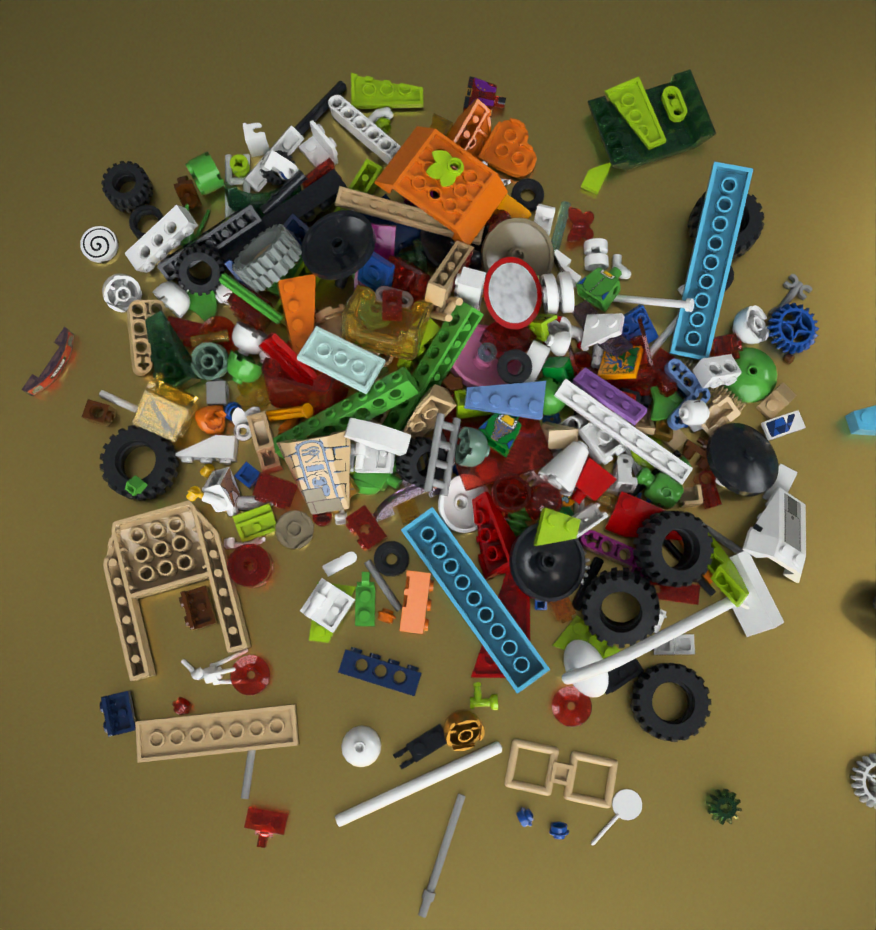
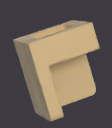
M701 484L683 488L684 492L678 501L679 508L698 507L703 504Z

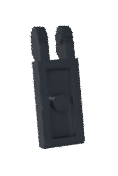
M441 724L431 728L393 754L396 759L408 750L411 753L412 758L401 763V770L447 744Z

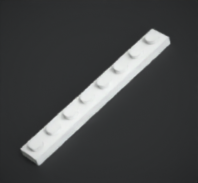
M567 379L562 382L554 394L560 401L681 485H683L693 470L692 467Z

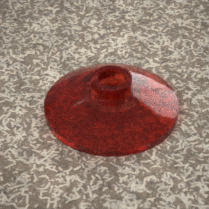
M223 316L210 317L201 326L200 340L202 343L213 342L222 345L228 352L234 347L232 332L235 325L230 319ZM220 331L223 333V337L221 339H219L217 336L218 332Z
M243 656L232 666L236 670L230 673L231 683L241 694H258L269 683V666L259 656ZM250 671L255 673L253 679H250L248 676Z
M575 686L564 687L555 694L552 700V712L561 724L576 727L585 723L590 717L592 711L591 699L576 689ZM570 702L574 703V709L569 710L567 707Z

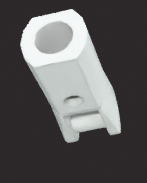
M348 552L322 567L329 577L356 562L357 555L354 552Z

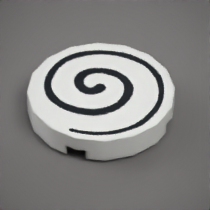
M95 226L83 234L80 248L90 261L102 263V261L111 260L116 255L118 241L114 232L109 228Z

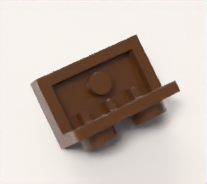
M206 585L180 592V605L182 608H185L186 616H184L186 626L190 627V630H198L217 624L209 590Z

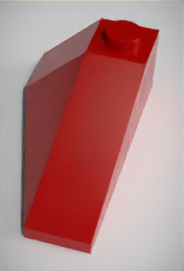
M485 491L472 499L474 523L478 526V536H476V542H479L480 545L478 561L484 578L489 579L510 571L509 555L516 536L488 491Z
M621 491L617 495L604 529L622 537H638L636 532L639 527H643L642 522L645 519H650V515L666 510ZM672 530L665 539L682 540V537L677 531Z

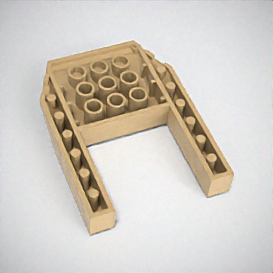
M190 500L113 522L112 535L109 538L106 558H104L103 568L130 681H138L156 675L138 599L202 580H210L227 652L234 653L251 648L233 573L219 532Z

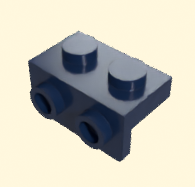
M130 690L101 697L100 710L104 713L105 721L103 727L108 737L136 730V718Z

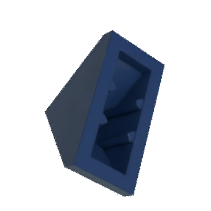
M292 213L283 226L302 246L303 239L310 227Z

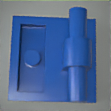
M640 304L624 314L622 334L617 336L616 339L620 347L642 346L643 348L659 337L643 305Z

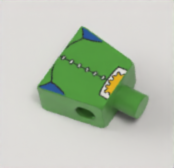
M601 267L595 269L576 284L578 296L605 312L621 290L618 279L622 275L621 271L617 267H613L609 272Z

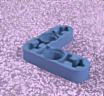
M672 359L665 364L664 371L687 395L667 418L668 426L672 430H679L686 425L681 419L678 421V424L675 423V418L679 417V409L684 401L696 399L701 392L703 395L699 400L707 403L711 394L708 388L701 387L696 376L682 361ZM673 365L677 367L675 371L672 370ZM684 377H687L691 380L690 387L684 384Z

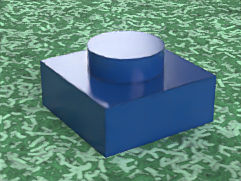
M246 461L234 477L250 489L262 474Z

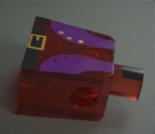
M470 76L463 112L478 98L491 110L490 117H492L494 107L505 108L506 97L496 96L497 86L495 84Z

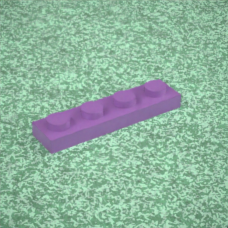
M586 367L573 379L575 386L633 425H636L647 413L646 407Z

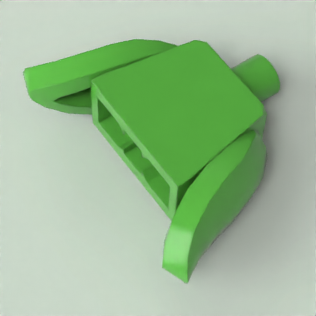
M396 456L394 458L393 473L355 472L353 481L360 490L358 493L365 495L377 494L379 491L384 492L388 485L398 489L402 479L395 476L398 471L396 469Z

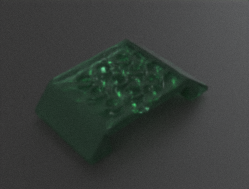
M691 69L673 74L669 83L645 90L666 138V143L650 150L640 140L611 101H607L605 96L587 102L613 168L628 170L695 149L716 135ZM668 86L677 87L686 104L687 114L681 122L671 121L663 105L661 96L664 89Z

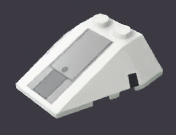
M776 487L765 504V510L757 516L758 521L754 527H750L743 550L755 558L768 557L785 568L784 576L799 583L806 559V505L782 488Z

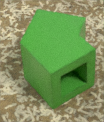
M135 475L127 481L125 490L135 496L138 493L141 494L148 484Z

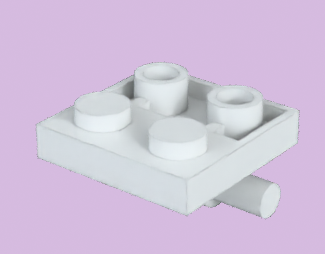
M359 442L356 443L354 454L356 456L355 472L393 473L395 454L383 449L379 451Z
M321 578L300 612L334 633L355 599Z

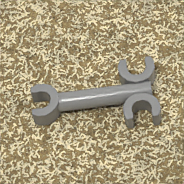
M791 274L788 278L792 280L793 284L788 281L783 283L786 289L791 290L778 307L789 304L796 294L799 299H806L807 296L803 293V290L810 293L813 290L812 287L803 285L802 282L798 281V277L795 274ZM778 307L772 308L768 312V316H770L773 312H776V309Z

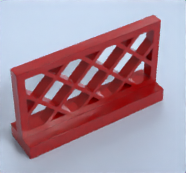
M271 332L258 345L312 400L319 394L328 393L332 389L308 365L298 361L297 354L276 333Z

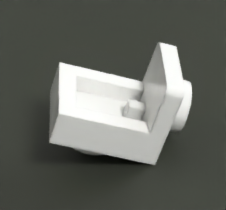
M538 204L534 222L540 225L549 236L556 208Z

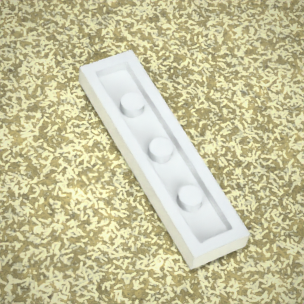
M291 125L268 151L282 150V152H287L289 156L305 138ZM263 157L243 179L256 192H259L267 183V179L263 178L262 175L264 174L260 171L261 168H259Z

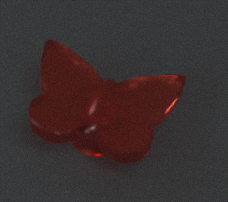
M570 207L568 209V217L573 224V228L568 234L567 241L577 242L581 238L584 240L593 239L594 233L590 225L594 221V214L591 211L583 214L580 209Z

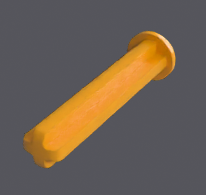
M304 403L302 406L266 411L269 421L300 417L308 419L314 413L310 403Z

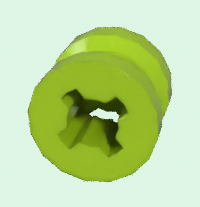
M237 154L230 159V167L236 177L244 178L249 174L250 165L244 155Z

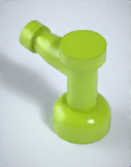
M474 682V697H470V709L490 706L492 710H499L498 694H492L490 698L482 699L481 682Z

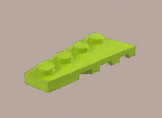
M639 76L605 90L607 98L648 150L666 143L665 135Z

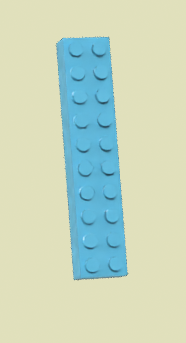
M714 162L712 165L681 298L684 301L687 298H693L694 308L692 312L685 311V308H679L669 354L698 360L709 358L753 168Z
M433 507L401 529L517 694L550 671V668Z

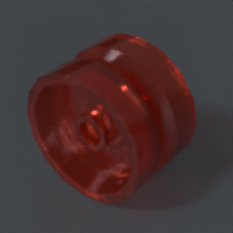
M243 544L237 547L228 559V572L231 579L247 588H260L266 585L272 579L275 571L274 560L271 554L255 544ZM254 563V564L252 565L253 569L250 570V569H249L250 564Z

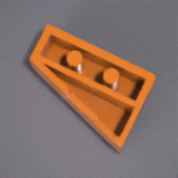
M407 570L399 631L423 634L424 630L428 631L429 619L425 618L426 611L431 609L432 599H428L429 591L433 592L434 580H431V573Z

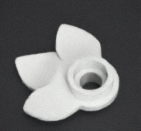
M239 407L234 410L232 414V421L235 425L233 433L237 439L245 441L252 437L246 416L259 413V407L249 408L245 412ZM242 427L246 428V433L243 435L239 432Z

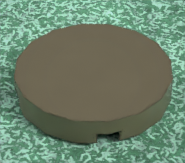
M298 510L288 511L282 514L276 522L275 535L278 541L287 548H302L313 537L314 524L311 518L304 512Z

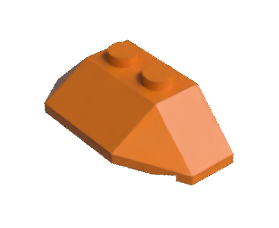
M478 98L475 99L457 118L447 137L478 159L482 148L491 134V110ZM451 166L452 169L457 170L455 166Z

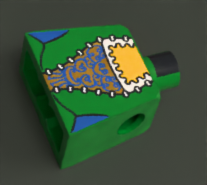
M495 413L478 430L486 436L488 445L507 457L522 424L517 421L519 419L517 416Z

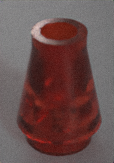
M661 368L652 373L661 395L669 397L677 391V383L663 372Z

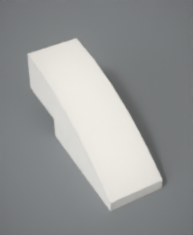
M349 418L344 437L379 451L383 449L401 456L407 453L411 435L380 424Z

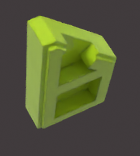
M612 163L589 169L581 188L598 195Z

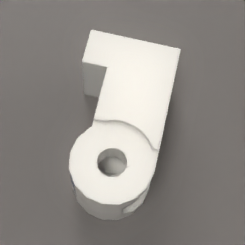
M273 150L267 151L259 167L265 172L272 169L285 181L292 178L298 171L295 164Z
M620 454L613 466V476L617 479L614 482V491L633 493L638 485L637 478L632 477L634 461L628 454Z

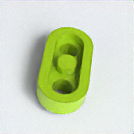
M675 86L666 87L661 99L667 115L671 121L681 122L687 114V107L682 94Z

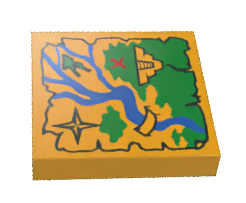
M642 346L605 348L597 375L604 380L636 378L643 354Z

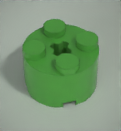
M208 151L189 160L185 164L192 178H197L194 181L201 195H208L225 186V182L221 178L220 172Z

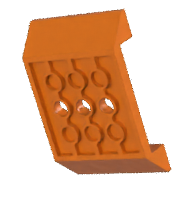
M420 126L414 129L375 181L377 186L389 194L394 189L454 232L452 237L454 241H460L467 245H471L508 193L495 171L437 129ZM433 151H447L452 158H459L463 162L464 170L460 176L456 177L455 182L451 186L442 187L440 179H433L426 173L427 169L435 163L432 156ZM436 191L439 194V198L434 199L429 193Z

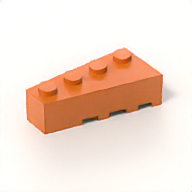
M313 274L282 279L277 284L290 347L297 355L314 330L316 276Z

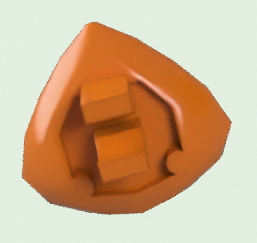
M211 405L197 410L194 419L198 427L206 434L212 436L222 435L225 430V417L227 414L224 412L223 405Z

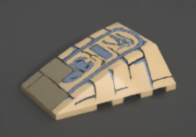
M346 430L297 441L296 439L277 442L311 515L349 509L351 445L350 439L344 437Z

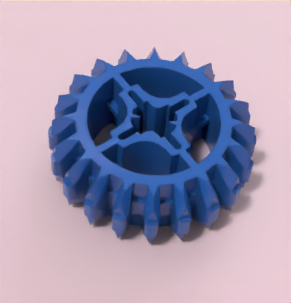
M796 303L785 304L783 307H778L776 312L771 314L772 318L767 321L770 324L767 328L771 331L768 337H773L774 340L771 343H777L776 349L782 348V353L788 351L789 354L801 353L815 343L814 339L818 336L815 332L819 329L815 324L818 320H813L812 317L815 314L808 313L810 308L803 310V304L798 306ZM785 315H792V319L783 320ZM803 337L800 342H793L794 338Z

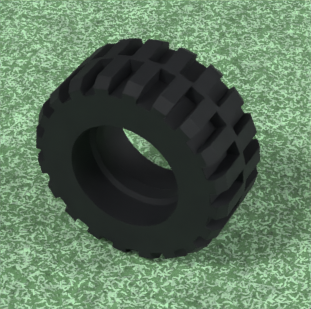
M706 192L698 199L689 216V236L694 238L693 244ZM747 194L740 224L741 232L738 233L732 259H735L736 256L740 257L746 251H749L763 230L764 222L762 221L765 218L764 213L760 212L762 206L756 202L757 198L754 195Z
M131 425L128 426V430L124 428L118 430L119 434L116 436L112 434L109 437L110 443H105L103 446L105 452L100 454V460L103 461V464L99 465L100 471L104 472L102 477L104 481L108 482V486L116 491V493L131 500L146 501V498L151 500L157 498L156 495L158 493L163 495L166 492L165 488L173 485L172 478H177L178 472L175 470L176 467H179V461L176 459L177 450L173 448V443L158 430L151 427L148 428L146 425H139V427ZM147 446L155 453V466L151 473L142 479L148 486L141 494L138 493L133 496L125 490L126 483L130 480L125 473V460L134 449Z
M660 511V513L650 515V519H645L642 522L643 527L638 528L636 532L638 537L634 538L633 544H636V549H633V555L637 556V560H635L637 567H642L640 572L644 576H648L650 581L664 586L687 587L692 585L693 582H698L701 579L700 575L707 573L708 568L706 567L711 565L713 560L710 558L711 553H714V547H711L713 539L712 536L708 535V527L702 525L703 521L699 517H695L694 514L689 512ZM672 530L680 534L684 543L683 556L674 567H670L665 562L662 554L663 541Z
M617 567L611 568L610 572L606 570L600 572V576H595L585 590L582 606L585 625L589 626L588 630L592 635H597V640L600 642L606 640L607 645L611 647L614 644H619V648H625V644L632 646L636 644V641H642L647 638L648 634L652 635L655 631L654 627L659 622L660 604L654 585L650 584V580L646 576H640V572L636 570L630 572L629 568L623 567V570H617ZM626 592L637 598L640 604V612L630 621L616 622L609 619L603 613V600L612 593Z
M660 663L648 667L645 672L638 676L637 682L634 681L632 686L634 687L633 693L630 692V699H632V704H630L631 711L634 712L633 717L635 721L649 735L664 741H685L689 739V736L697 735L699 733L698 729L700 727L704 728L706 725L705 718L709 717L711 711H708L711 699H708L707 695L710 692L708 687L704 686L703 683L705 681L703 678L697 676L696 671L693 669H689L682 664ZM668 682L681 686L687 696L686 711L682 717L675 721L661 719L655 713L652 705L655 690L661 684Z

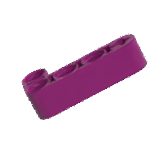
M589 530L578 538L584 549L629 568L630 572H634V570L640 572L642 569L636 565L635 560H637V556L633 555V549H635L594 530ZM589 535L590 540L597 542L586 543L587 539H585L584 536ZM603 542L608 543V545H609V551H608V552L603 551V549H602V543H603ZM621 550L627 553L625 560L620 557Z

